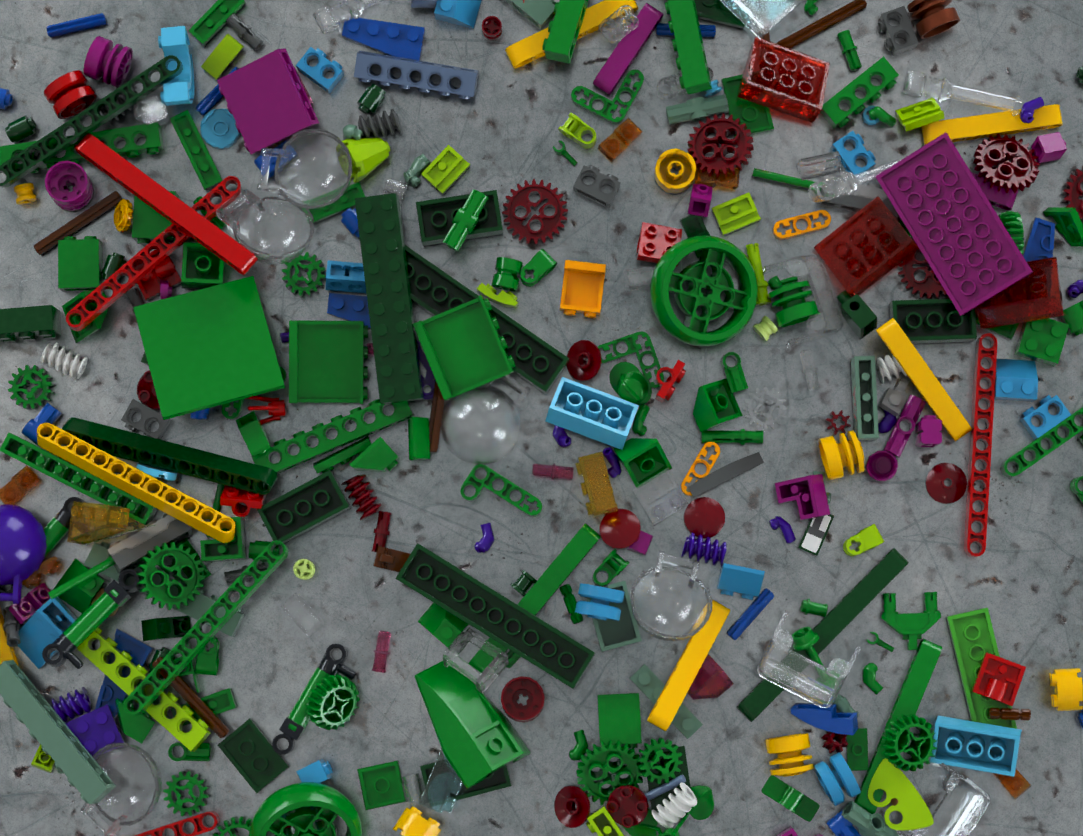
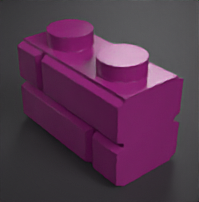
M925 415L922 417L921 421L915 425V434H917L915 436V446L934 448L942 443V433L940 432L942 430V420L936 419V415Z

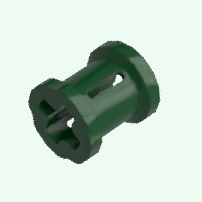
M522 570L521 576L515 583H511L510 586L524 597L527 589L533 583H536L537 580L525 570Z

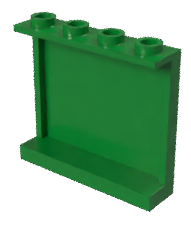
M482 295L424 321L413 323L445 401L514 373L513 367L516 365L512 355H507L505 350L508 347L504 336L500 337L497 331L500 328L496 317H491L489 312L492 309L488 298L484 299Z
M289 321V403L363 404L364 399H368V387H364V379H368V366H364V358H368V346H364V338H368V325H364V321Z

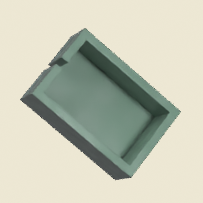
M626 581L607 585V588L625 592L622 603H609V606L618 607L621 610L620 620L592 618L601 652L642 641Z

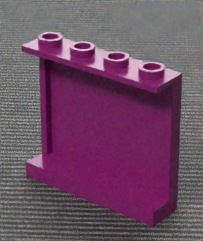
M286 48L277 49L217 80L219 91L228 103V111L233 115L236 121V128L243 136L244 146L251 155L260 153L261 150L319 123Z

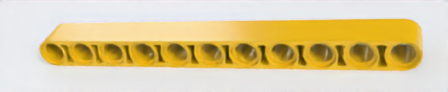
M42 423L38 426L37 443L46 451L222 543H228L233 540L235 522L232 518L53 424Z

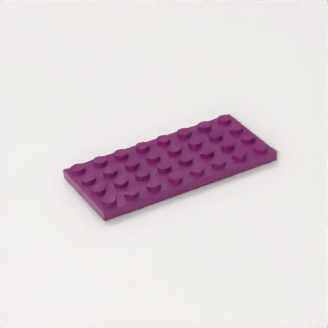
M946 132L875 176L960 316L1033 273Z

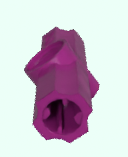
M911 394L909 395L883 449L884 451H888L900 458L926 404L923 399ZM901 421L909 423L910 428L908 431L901 430Z

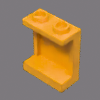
M565 260L560 311H564V315L575 316L576 313H581L587 318H596V315L600 316L606 264Z

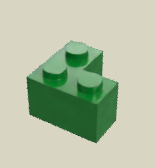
M230 517L235 522V535L231 542L222 543L216 539L200 541L201 560L203 562L246 559L244 518Z

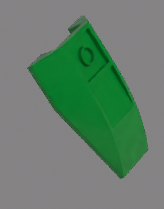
M445 659L414 676L443 753L467 789L483 781L490 773L511 761L515 763L530 754V751L508 718L450 660Z

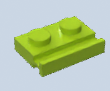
M934 98L895 110L896 117L901 125L905 127L906 132L945 119L943 110L941 111Z
M448 145L421 173V176L443 195L470 167V163Z
M749 192L711 209L723 236L761 220Z

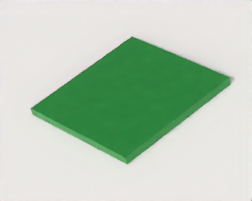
M254 276L133 307L163 420L285 388Z

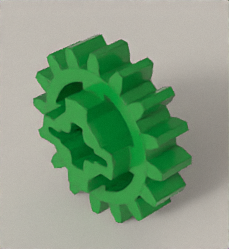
M298 252V258H294L291 255L292 261L290 263L285 261L287 269H282V272L286 274V276L282 277V280L288 281L285 285L286 288L293 287L291 292L295 294L299 291V296L301 297L304 292L311 296L312 290L318 293L316 287H323L324 285L321 280L326 279V276L322 274L326 271V268L320 267L323 262L321 260L316 262L317 256L314 254L310 258L308 252L305 253V256ZM307 261L310 262V264L303 265L300 262ZM295 267V274L291 278V271ZM299 268L307 272L309 281L301 275ZM317 271V278L314 282L313 275ZM302 283L307 284L308 287H299L297 285Z
M25 365V370L18 368V375L12 373L15 379L14 381H8L12 385L8 392L14 393L10 397L12 400L18 399L16 405L20 406L23 404L25 409H28L30 405L32 409H36V404L43 407L42 401L50 400L47 395L53 394L49 387L54 384L48 382L51 376L49 374L44 375L46 370L42 368L38 371V366L36 365L32 369L29 365ZM33 374L38 375L42 381H36ZM30 383L35 385L33 388H31V391L26 389L27 387H30ZM19 393H25L28 400H24Z
M660 737L658 742L655 739H651V745L644 743L646 749H640L639 752L642 754V757L637 758L642 763L638 766V769L644 770L641 775L643 777L648 776V781L653 782L655 779L657 784H661L662 779L664 782L669 783L668 777L675 779L674 772L681 771L677 767L678 764H683V761L678 759V757L682 756V753L676 752L678 746L672 745V741L668 739L664 741ZM661 747L667 748L670 752L663 753ZM650 769H656L659 774L652 773Z
M183 771L179 772V777L172 775L173 782H166L169 789L163 790V792L168 793V796L163 798L164 801L169 800L170 802L167 808L174 807L173 813L176 814L178 811H181V816H185L186 812H188L189 816H192L193 810L200 812L199 806H206L203 799L209 798V795L205 794L209 787H203L202 785L206 780L202 779L199 781V774L197 773L192 776V771H188L186 776ZM181 780H189L184 786L178 784ZM196 786L199 788L200 795L196 794ZM189 789L188 794L191 795V797L184 798V793L182 792V790ZM173 792H175L177 796L176 802L173 798ZM186 802H191L195 804L189 808L183 807L186 804Z

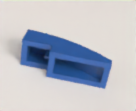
M796 703L791 708V714L828 732L854 735L858 730L857 713L837 712L836 704Z

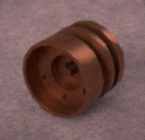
M914 0L907 6L909 12H914L911 15L913 20L922 19L916 24L920 38L925 39L935 36L959 23L960 18L954 7L945 9L952 0Z

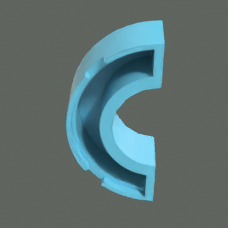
M186 27L161 28L158 44L159 48L163 49L164 57L169 55L176 56L183 64L182 72L169 82L163 84L164 91L160 92L161 102L166 106L191 104L193 100L190 99H194L195 79L192 54H189L188 49L190 41ZM171 61L168 64V70L170 71L177 68L176 61Z

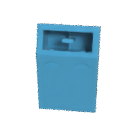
M59 597L52 600L49 599L19 630L20 644H18V647L40 669L46 664L42 655L44 648L52 644L77 617ZM53 651L50 654V659L59 651Z

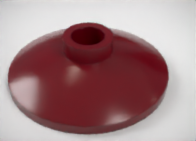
M580 340L574 343L568 351L569 363L567 364V369L573 378L579 381H587L598 373L601 366V353L593 342Z
M941 463L934 466L926 477L927 492L939 503L950 504L958 501L964 495L967 488V479L964 472L952 463ZM945 479H949L951 481V485L949 487L945 486Z
M577 786L562 788L555 798L554 809L556 816L566 827L576 828L583 825L590 813V802L586 793Z

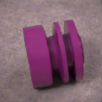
M101 36L96 37L86 55L83 69L84 75L97 81L103 77L105 84H111L115 88L120 87L130 70L133 57L132 48L127 46L123 48L122 44H116L113 48L111 40Z
M58 162L46 174V190L56 205L63 210H80L87 206L92 199L94 192L93 184L84 169L76 162ZM73 186V191L69 192V187Z

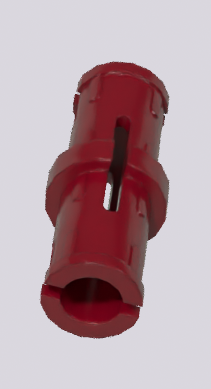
M378 512L377 526L373 531L375 537L372 552H376L378 546H386L387 536L390 535V531H388L392 515L390 512Z

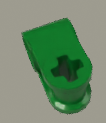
M541 249L522 268L520 273L522 284L526 287L535 286L555 268L557 262L544 249ZM526 273L529 275L533 273V279L530 277L526 279Z
M614 549L595 570L592 577L594 584L601 587L607 586L630 562L617 554V550ZM605 572L608 577L607 581L604 583L599 582L596 578L597 573Z
M214 636L211 639L214 647L208 650V647L205 646L198 653L196 674L217 676L220 647L217 637Z

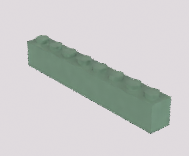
M103 541L101 544L94 543L84 565L93 568L108 558L107 549H109L110 544ZM114 565L100 572L118 581L119 573ZM136 567V568L133 569V570L136 571L137 573H140V572L143 571V570L140 569L139 567ZM156 573L152 577L154 584L159 585L161 582L160 575ZM128 577L125 584L128 586L134 584L135 577ZM177 580L183 587H186L184 582ZM175 585L170 587V594L173 596L178 594V588ZM197 588L200 595H192L195 601L191 602L187 599L188 606L184 607L180 603V609L175 610L199 620L219 597L212 595L210 598L204 595V590ZM220 607L216 611L218 618H222L226 613L224 607ZM240 608L219 631L234 637L245 614L241 613L242 609Z
M3 661L0 664V695L4 698L3 702L13 709L16 713V718L26 725L29 729V734L39 741L42 745V750L52 757L55 761V766L65 773L68 777V782L81 793V798L90 805L99 803L116 785L15 661Z

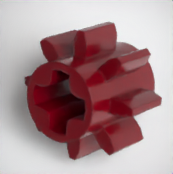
M842 410L838 415H835L832 411L830 413L832 419H825L829 423V427L826 430L832 429L834 436L839 431L845 434L844 428L851 427L847 423L850 416L844 417ZM838 418L840 419V423H843V425L839 426V428H837L836 424L833 423V421H836Z
M827 731V734L821 737L824 740L822 747L829 750V754L835 750L837 753H841L843 751L842 747L848 745L846 742L847 735Z

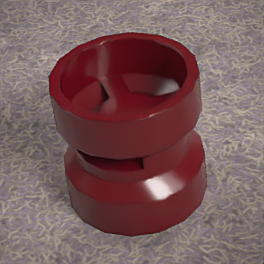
M488 16L482 22V32L486 39L493 41L499 39L502 35V23L495 16Z

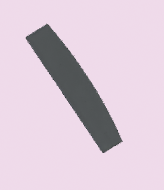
M757 452L710 473L688 488L694 498L764 463L760 453Z

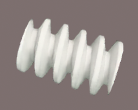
M56 342L53 347L51 343H48L42 353L41 363L44 365L48 363V367H55L56 371L62 370L64 375L69 374L70 378L74 379L77 377L79 379L86 368L88 357L81 361L80 353L73 357V350L66 354L65 346L58 350L59 343Z
M893 354L892 358L889 355H886L884 360L880 357L877 358V372L883 384L884 377L892 381L893 374L897 379H899L900 372L905 377L907 376Z
M685 783L679 784L682 790L674 789L676 796L672 793L668 795L670 801L667 799L662 800L665 807L660 804L656 806L659 812L656 810L651 811L653 818L665 828H673L674 823H678L680 818L686 815V812H689L692 807L697 805L695 794Z

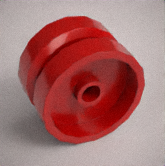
M80 70L69 72L57 78L44 90V96L49 103L54 104L53 110L59 119H66L82 112L97 99L93 88L86 86L88 80Z

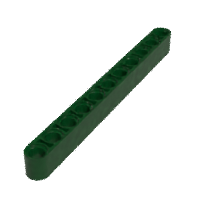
M166 56L0 165V173L4 172L6 174V180L0 183V187H9L84 138L87 133L93 132L163 86V84L178 76L183 70L182 62L176 56ZM171 61H176L177 68L173 71L168 70V64ZM154 72H159L160 79L152 82L151 75ZM142 83L143 90L140 93H135L134 86ZM124 94L126 101L123 104H118L117 97ZM102 106L109 107L107 115H100V108ZM85 117H91L92 123L88 127L83 126ZM69 128H74V136L67 138L66 131ZM52 139H56L58 142L55 149L49 148V142ZM39 150L40 158L34 161L32 153ZM22 161L23 169L16 172L15 164Z
M69 418L62 427V430L112 456L261 495L268 494L277 480L276 472L268 467L79 418Z
M895 548L888 552L826 617L812 629L813 632L819 635V640L813 645L818 655L909 563ZM793 649L738 704L736 708L750 722L757 718L812 662L806 649L801 651Z

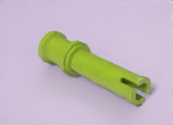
M748 244L745 246L748 259L753 266L758 283L756 306L770 304L772 302L768 297L767 291L769 285L764 280L759 244Z

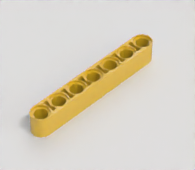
M604 0L587 8L577 40L637 11L638 6L635 0ZM548 27L505 49L514 69L545 56V51L542 48L545 38L548 39L549 37Z
M1046 105L1034 110V119L1031 123L1021 121V109L936 121L921 126L924 145L945 132L952 142L988 138L990 135L995 137L998 133L1000 136H1003L1005 134L1010 135L1057 128L1063 125L1060 105Z
M891 318L876 329L880 338L938 419L942 420V425L952 439L956 442L972 430L971 426L896 320Z
M713 599L710 601L647 719L648 722L664 731L668 729L730 612L729 608Z

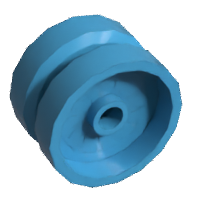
M580 583L578 594L581 597L589 598L590 602L578 601L575 613L600 620L610 619L619 621L621 610L618 607L609 606V603H622L625 592Z
M840 752L829 757L832 771L824 761L814 765L818 781L834 806L845 801L841 788L850 797L861 793L853 773Z

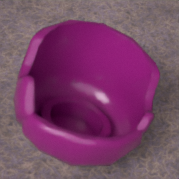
M877 451L869 456L866 470L871 478L876 481L885 482L895 476L898 461L888 451Z

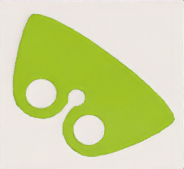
M883 759L869 785L868 798L877 807L887 806L892 798L898 800L897 805H892L885 811L884 818L886 824L894 830H914L933 825L934 820L929 808L910 780L900 769L895 768L894 764L889 763L888 759ZM883 789L886 792L887 797L883 802L874 800L873 793L875 790ZM899 811L903 816L902 822L899 824L890 822V813Z

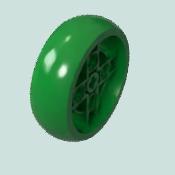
M708 235L689 237L669 248L658 261L650 284L651 304L660 324L676 339L694 346L718 345L736 336L750 321L758 298L756 274L747 256L729 241ZM702 250L699 261L686 266L680 274L673 272L680 260L686 255ZM725 259L735 271L739 290L734 289L730 274L723 268ZM708 266L712 268V274L710 276H708L706 273V269ZM685 280L688 282V289L686 291L682 288ZM702 288L707 290L706 294L701 292ZM722 291H724L726 294V298L724 301L720 299V294ZM669 292L674 293L678 307L686 315L684 324L679 321L672 310ZM698 306H701L702 308V314L700 316H698L696 313V309ZM729 308L734 309L731 317L721 327L706 332L709 321L719 318Z
M302 782L283 787L264 800L252 819L249 836H266L267 831L275 834L274 836H337V829L333 821L338 815L347 825L345 836H362V824L355 807L341 792L324 784Z

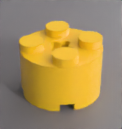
M680 149L665 151L656 162L655 180L666 193L684 192L692 185L695 178L696 164L693 157ZM672 168L679 170V173L677 175L671 173Z
M1080 668L1054 669V673L1049 674L1050 686H1054V694H1051V706L1056 707L1057 711L1083 710V706H1079V701H1083L1082 677L1077 676V673L1081 672Z
M413 806L410 809L406 808L393 827L394 831H397L398 828L401 830V836H438L441 831L438 828L440 823L432 818L426 820L421 816L423 812Z

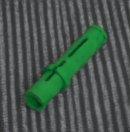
M745 429L740 431L706 430L701 432V443L763 444V431H745Z

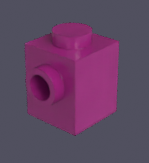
M1060 132L1037 136L1031 145V148L1035 150L1034 155L1039 157L1037 159L1038 163L1059 160L1067 150L1066 142L1062 139Z
M693 184L688 214L708 217L713 187L704 184Z

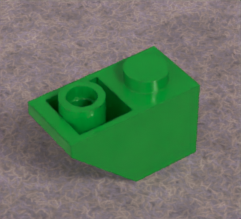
M254 411L236 420L239 431L252 457L261 455L271 448L265 429Z
M117 698L115 704L121 730L124 734L142 744L155 721L146 711L139 716L129 715L123 708L126 698L123 701ZM132 702L130 708L135 712L138 709L134 708L135 704Z

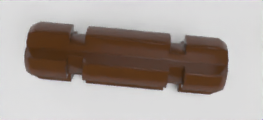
M990 708L989 717L990 719L1030 720L1031 711L1029 709L1001 708L1000 710L999 708Z

